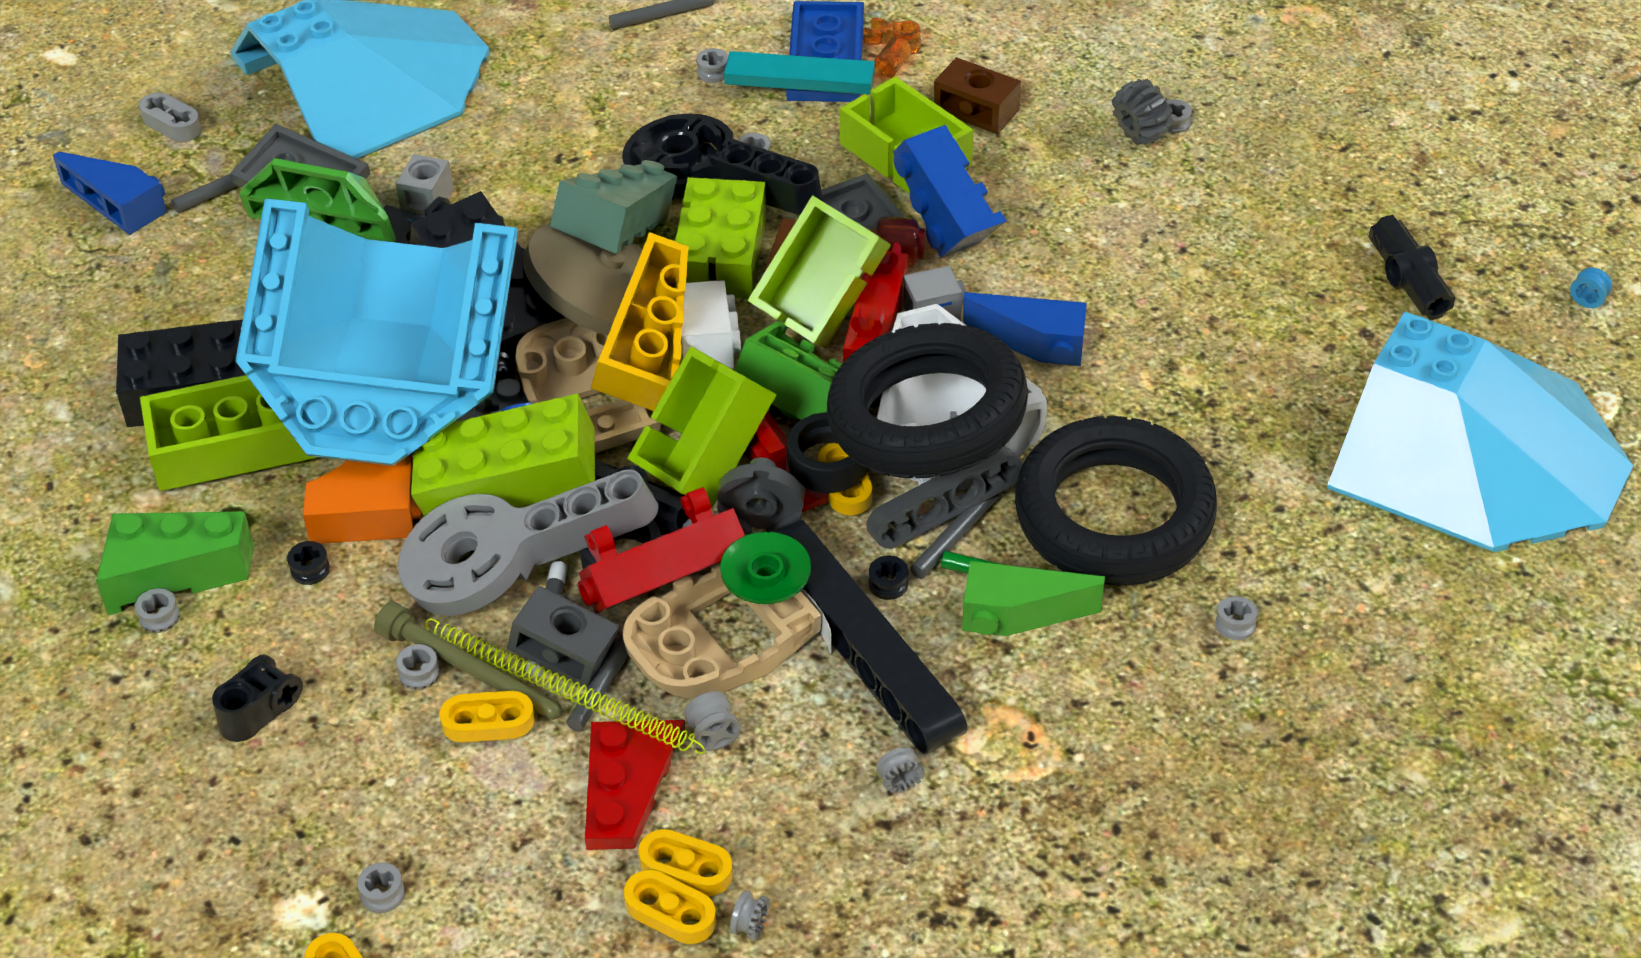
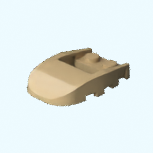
M568 318L544 324L526 333L517 345L515 357L528 403H539L577 393L580 398L600 393L591 389V384L598 359L608 336L589 330ZM618 400L586 410L595 427V453L638 440L646 425L660 431L661 423L651 418L652 410L624 400Z
M720 563L711 566L710 573L691 579L689 575L672 582L673 590L663 597L657 598L652 596L636 607L625 621L623 640L630 658L653 684L672 695L694 699L707 692L718 691L723 693L771 673L821 630V614L801 591L788 600L774 604H755L745 601L776 638L774 639L773 646L758 656L754 653L744 658L736 666L693 615L731 593L722 581Z

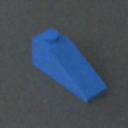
M65 152L53 154L61 184L127 234H133L167 213L163 199L165 190L161 182L155 176H148L136 166Z
M965 292L963 323L994 335L1010 349L1038 362L1081 366L1087 303Z

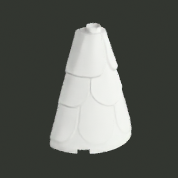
M938 304L897 313L892 332L894 333L897 329L913 325L918 327V324L938 323L940 325L941 323L961 324L962 326L965 324ZM934 373L912 377L889 387L881 393L882 397L877 419L901 426H924L940 423L950 419L951 411H956L959 416L973 407L983 397L986 388L971 378L957 374ZM1027 378L1028 401L1020 427L1005 445L1018 458L1029 445H1036L1044 429L1047 415V400L1042 394V390ZM913 476V478L909 479L918 482L919 485H921L934 477L915 478ZM972 479L962 481L957 486L956 491L969 489Z

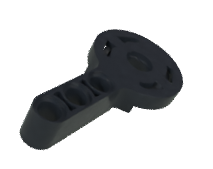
M676 114L654 120L638 129L628 139L622 153L624 165L635 166L641 164L644 160L654 161L662 164L664 171L676 175L677 180L672 200L684 199L687 179L689 177L765 182L766 205L796 215L802 213L812 195L823 201L819 171L816 166L734 139L733 132L725 123L707 115Z

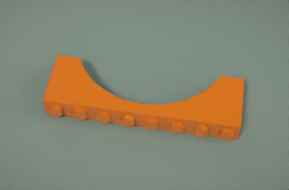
M414 452L395 466L346 461L327 474L307 482L305 485L303 518L309 541L324 544L407 538L415 527L416 520L423 518L420 509L411 496Z

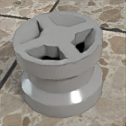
M718 691L707 692L692 699L684 711L687 723L691 728L695 729V740L701 743L707 751L717 750L729 745L738 737L741 731L737 717L730 713L731 704L727 696Z

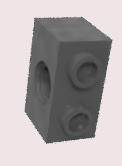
M538 585L512 622L507 650L531 662H535L541 667L544 666L547 670L551 669L553 673L557 672L560 677L565 676L566 680L572 679L573 683L579 682L580 687L583 685L588 687L614 646L619 625L609 621L599 613H593L569 601L562 594L553 593Z

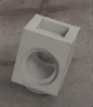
M413 154L396 182L400 209L425 216L424 210L437 197L441 196L449 199L454 190L449 161Z

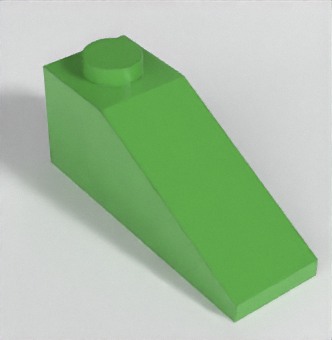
M970 561L963 601L962 631L976 632L982 635L1009 636L1100 613L1105 576Z

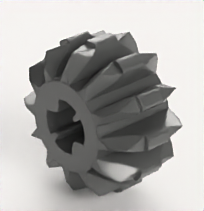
M1138 79L1122 86V89L1117 91L1116 96L1112 99V105L1115 108L1112 112L1119 122L1118 126L1124 130L1125 136L1127 138L1131 137L1132 141L1137 145L1141 143L1146 145L1162 138L1163 134L1167 133L1169 127L1173 125V120L1170 116L1172 109L1167 105V97H1163L1160 87L1153 86L1152 82L1148 79L1143 81Z

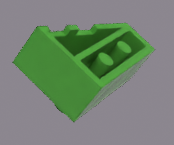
M778 320L746 339L735 371L777 394L772 405L777 407L778 412L785 417L802 420L812 414L827 412L829 388L834 375L842 364L835 359H830L826 363L813 354L815 345L806 339L802 340L801 344L790 338L785 334L788 326Z
M245 511L113 513L96 579L107 614L112 615L122 612L121 606L135 603L139 596L150 589H167L173 593L191 588L193 594L248 580L254 543Z

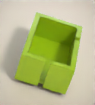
M896 76L872 89L870 97L864 94L839 108L840 144L885 177L890 178L893 176V182L909 194L910 190L905 179L896 171L893 151L905 139L946 125L968 159V167L972 166L974 130Z
M688 177L675 242L689 246L686 283L710 281L709 263H715L716 281L725 280L726 294H734L735 298L749 299L755 289L767 218L765 182Z
M812 195L747 301L783 322L786 326L811 342L827 349L867 284L861 277L865 272L871 276L873 275L891 244Z
M690 346L651 415L652 419L681 433L680 439L676 440L646 425L627 459L684 495L704 487L709 497L711 508H713L717 501L720 479L725 473L737 466L777 394Z

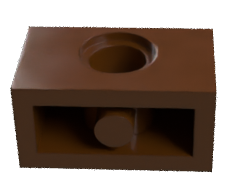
M958 57L934 81L935 104L957 119L995 134H999L1020 109V80Z

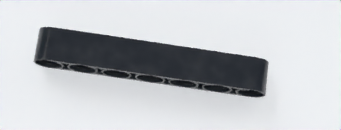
M799 519L774 531L797 540L808 552L811 561V574L803 589L823 612L831 629V644L912 744L925 755L966 734L968 730L967 722L955 700L812 529L803 520Z

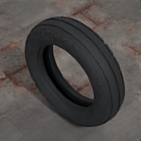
M918 324V327L913 325L895 330L894 333L891 331L875 338L873 341L867 342L843 362L834 375L829 388L827 416L831 431L840 447L849 457L865 468L880 474L900 478H913V476L915 478L936 477L937 474L944 476L959 472L961 468L965 470L983 462V460L997 453L1010 441L1020 427L1028 401L1027 380L1022 365L1014 352L994 335L981 329L967 325L962 326L961 324ZM934 373L957 374L971 378L986 388L983 397L969 410L952 419L924 426L895 425L879 420L868 412L873 401L886 389L903 380L920 375Z
M1100 416L1069 423L1047 435L1032 449L1018 475L1015 505L1018 520L1026 538L1032 547L1050 564L1057 566L1056 568L1063 572L1105 576L1104 585L1124 586L1125 583L1137 585L1150 582L1149 580L1155 581L1187 565L1203 548L1211 534L1217 513V494L1212 475L1205 461L1183 438L1160 425H1151V422L1136 418H1131L1130 420L1122 416H1107V418ZM1098 465H1122L1139 469L1160 480L1172 493L1177 508L1168 521L1148 532L1135 535H1108L1087 529L1070 519L1059 507L1055 492L1068 476L1079 470Z

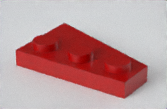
M656 720L653 721L652 726H651V730L653 729V727H654V725H655V723H656ZM664 720L665 728L670 723L673 726L671 734L665 739L666 742H671L673 730L676 727L680 728V733L673 742V745L676 746L681 732L685 730V720ZM620 721L591 722L585 826L586 850L635 849L655 803L654 796L663 777L666 778L671 766V757L675 750L671 744L666 745L664 741L651 738L649 734L644 735L642 731L638 732L635 730V727L629 728L628 725H622ZM634 721L629 723L630 726H634ZM642 721L636 726L637 729H641ZM650 722L648 726L644 729V732L646 733L649 732ZM663 722L659 727L658 733L661 731L663 727ZM657 726L651 733L652 736H656ZM671 726L668 727L665 737L669 733ZM678 729L675 731L673 739L676 737ZM664 730L658 736L659 739H663Z

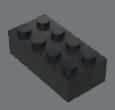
M480 191L411 222L410 244L446 248L472 240L475 223L506 225ZM516 242L500 352L511 354L514 357L517 345L526 333L544 324L565 318V316L545 302L530 284L523 268L524 251L518 242Z
M243 319L119 334L116 394L127 428L144 426L140 401L142 396L246 375L236 363Z

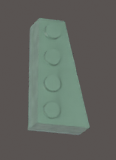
M644 160L641 164L635 166L621 165L620 169H600L599 173H579L575 178L559 181L550 227L617 254L621 251L622 245L629 246L633 243L634 236L641 238L645 235L646 229L653 230L668 219L677 176L664 171V166L660 163Z

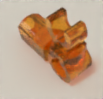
M872 18V29H863L864 42L870 45L886 44L874 59L875 71L879 76L893 78L910 54L917 53L921 49L920 26L914 21H893L889 24L882 18Z

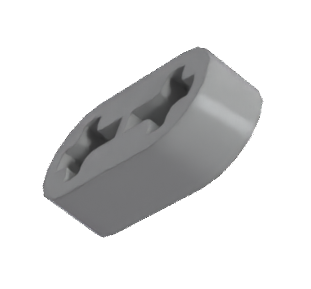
M152 93L140 100L139 107L143 122L153 130L177 142L191 141L200 135L202 128L198 113L194 108L165 93Z

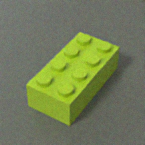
M246 375L140 397L148 455L159 491L319 458L308 456Z
M579 394L453 422L416 449L413 454L411 496L422 515L426 516L433 509L447 501L470 494L497 496L508 502L511 506L520 508L595 481V427Z

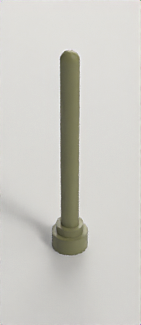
M390 601L378 613L374 623V630L377 634L390 641H404L407 639L414 644L427 645L436 652L437 657L498 691H519L524 693L532 701L533 710L546 718L554 720L560 717L562 707L558 702L417 625L415 618L411 616V611L395 601Z

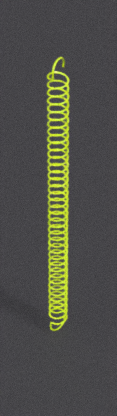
M430 618V619H427L425 625H426V629H427L428 631H429V629H428V627H427L428 621L432 620V621L437 622V624H436V626H435V629H434V634H435V633H436L437 626L439 625L440 622L437 621V620L431 619V618ZM449 624L442 628L441 638L445 627L448 626L449 630L443 639L447 637L448 642L454 640L455 646L460 643L462 650L467 646L466 652L468 653L474 649V654L471 655L475 657L481 651V657L477 658L488 662L490 665H495L496 668L509 671L511 675L515 674L518 678L522 677L523 680H529L532 684L536 683L538 687L543 686L545 690L557 693L558 696H564L567 700L571 699L574 703L578 702L580 706L585 705L587 709L592 708L594 712L606 715L609 719L613 718L616 722L620 721L622 725H628L629 728L635 727L636 731H642L644 735L649 734L651 738L664 741L666 745L671 744L673 748L678 747L680 751L687 750L695 742L703 749V752L697 750L695 752L705 754L704 746L694 740V733L688 736V739L691 740L688 747L681 749L680 746L687 737V730L681 732L678 745L675 746L673 742L680 733L679 727L673 730L671 742H666L665 739L669 737L673 728L671 723L665 728L664 720L658 724V718L654 717L651 720L650 714H647L643 719L644 713L642 710L636 715L635 707L629 711V705L626 704L622 708V701H618L616 704L615 698H611L608 701L607 694L601 697L600 691L594 694L593 688H590L588 691L586 685L580 688L579 682L573 684L572 679L566 681L565 676L559 678L557 672L552 675L551 669L545 672L544 666L538 669L537 663L531 666L530 660L524 663L523 657L518 659L517 654L511 656L510 651L504 653L503 648L497 650L496 645L491 647L490 642L484 644L483 639L477 641L476 636L470 638V633L464 635L463 630L457 632V628H451ZM455 629V634L453 638L449 641V635L451 631ZM462 632L461 639L455 644L457 635ZM469 635L467 643L462 647L465 636ZM473 638H475V643L473 647L469 650L470 642ZM482 641L481 648L476 653V647ZM489 644L487 652L482 656L484 647ZM495 647L494 655L489 659V654L492 648ZM500 650H502V655L500 659L496 662L497 654ZM509 653L508 660L503 665V659ZM516 656L514 664L509 668L512 658ZM522 659V665L519 668V670L516 671L518 662ZM529 662L528 670L523 674L524 667ZM508 663V669H504L503 667ZM536 665V670L530 677L531 670ZM515 666V672H511L510 670ZM543 668V673L537 680L538 673ZM522 669V675L519 676L517 673ZM550 672L548 680L544 683L546 674ZM557 675L555 683L551 686L553 677ZM564 678L562 686L558 689L560 680ZM542 679V685H539L537 682ZM571 681L569 689L565 692L567 683ZM549 682V688H546L544 685ZM578 684V688L572 696L573 688ZM556 685V691H553L551 688ZM585 687V691L579 699L580 692ZM563 688V694H560L559 691ZM592 690V694L586 702L587 695ZM570 691V697H566V694ZM599 693L598 700L593 705L594 698ZM577 694V700L575 701L572 698ZM585 696L584 704H581L579 701ZM606 697L604 705L600 708L603 698ZM592 699L591 707H588L586 704ZM613 700V704L607 712L608 705L610 701ZM599 702L598 710H595L593 707ZM620 703L619 710L615 714V709L617 705ZM605 705H606V709H605V712H606V713H602L601 710H602V709L605 707ZM627 706V711L622 717L623 710ZM613 709V716H608V713ZM634 709L635 711L633 717L629 721L630 714ZM620 712V720L615 719V716ZM642 713L639 722L636 724L639 714ZM628 714L627 723L622 722V720ZM649 716L647 724L643 727L646 717ZM634 717H635L634 726H630L629 723H630V722L634 719ZM656 719V723L651 730L652 723ZM642 721L641 729H637L636 726ZM650 722L649 732L646 733L644 732V729L648 726ZM663 722V727L661 731L658 733L659 727ZM657 726L656 736H652L651 733ZM671 726L669 733L665 737L668 727ZM678 729L677 735L673 739V735L675 731ZM664 730L663 739H659L658 736ZM685 732L684 739H683L682 742L680 743L681 737H682L683 733Z

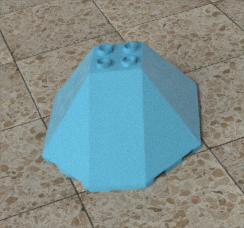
M303 0L291 7L266 14L260 19L247 23L230 53L232 59L246 75L278 63L313 137L312 140L358 159L461 116L465 109V99L468 93H472L480 76L479 68L482 61L486 62L490 51L487 44L455 11L353 0Z
M266 198L264 200L236 363L308 456L395 466L493 393L518 228L475 223L472 240L446 248L369 240L308 216L310 209L307 203Z
M1404 312L1373 364L1327 489L1489 551L1498 552L1507 550L1510 543L1530 539L1533 544L1564 537L1566 531L1586 526L1588 531L1604 528L1628 480L1633 464L1577 382L1485 339Z

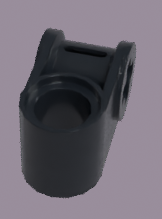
M266 654L253 658L245 668L227 682L219 685L213 692L212 702L220 734L225 739L233 742L246 741L254 737L260 729L279 714L290 709L297 702L303 690L301 678L292 673H284L276 667L275 660Z

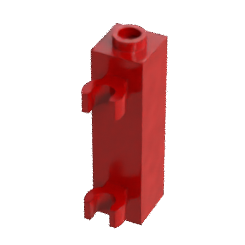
M894 242L892 252H886L872 276L865 272L861 278L867 284L854 304L843 346V362L867 342L893 331L897 313H901L903 305V276L908 274V254L901 253V246L898 242Z
M704 487L698 488L680 498L682 507L690 518L692 525L619 554L615 549L614 539L607 525L590 531L584 538L591 554L595 557L596 563L587 566L578 573L581 578L578 581V589L584 603L587 606L592 605L595 613H600L720 563L726 549L733 542L745 536L734 508L713 515L710 500Z

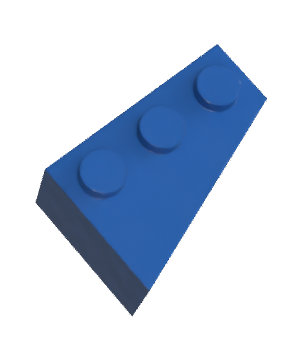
M946 125L905 139L893 151L896 171L905 179L910 190L912 207L917 213L921 214L926 226L927 240L930 246L937 250L940 258L981 243L1007 221L1001 211L997 213L992 212L983 198L988 193L982 182L974 184L965 170V167L969 166V161Z

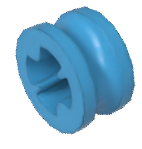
M1593 267L1585 268L1572 282L1570 287L1571 296L1574 301L1583 307H1600L1612 290V280L1603 270Z

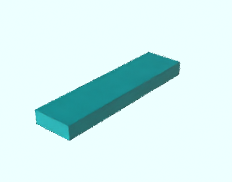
M729 51L724 71V84L870 95L875 74V61Z

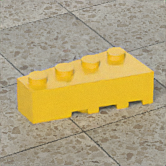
M649 232L598 359L591 389L652 411L655 410L681 361V334L684 322L683 305L686 291L689 246Z

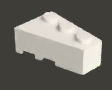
M725 280L686 283L683 305L684 322L681 334L683 358L690 346L734 370L733 355L741 354L740 331L738 329L734 294H726Z

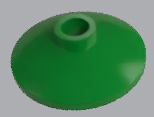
M757 532L739 538L726 549L721 559L720 573L724 585L736 597L755 604H774L792 598L805 587L811 574V561L806 549L792 537L776 532Z

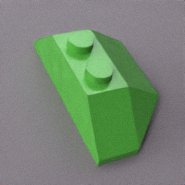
M274 158L245 184L239 193L249 218L261 220L264 200L266 198L307 203L310 209L308 216L365 239L386 242L396 241L389 217L367 180L350 172Z

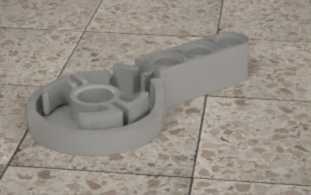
M622 470L523 508L513 507L505 500L488 494L461 496L433 509L412 529L399 555V577L404 588L414 601L426 611L445 616L466 614L496 600L511 587L518 577L519 579L527 580L535 564L539 566L587 548L584 536L594 529L607 525L614 538L649 524L658 513V503L641 475L635 470ZM475 550L467 560L456 564L462 555ZM431 584L437 585V586H452V585H454V587H451V588H438V587L432 586V587L428 590V587H429Z

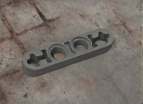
M1004 446L997 453L975 466L965 470L961 468L959 472L944 476L938 475L877 507L868 517L866 523L867 531L881 547L888 549L898 547L965 510L1010 488L1017 482L1023 464L1009 448ZM972 479L971 486L965 493L955 495L957 486L962 481ZM934 498L935 502L931 510L925 514L918 515L920 505L927 499Z

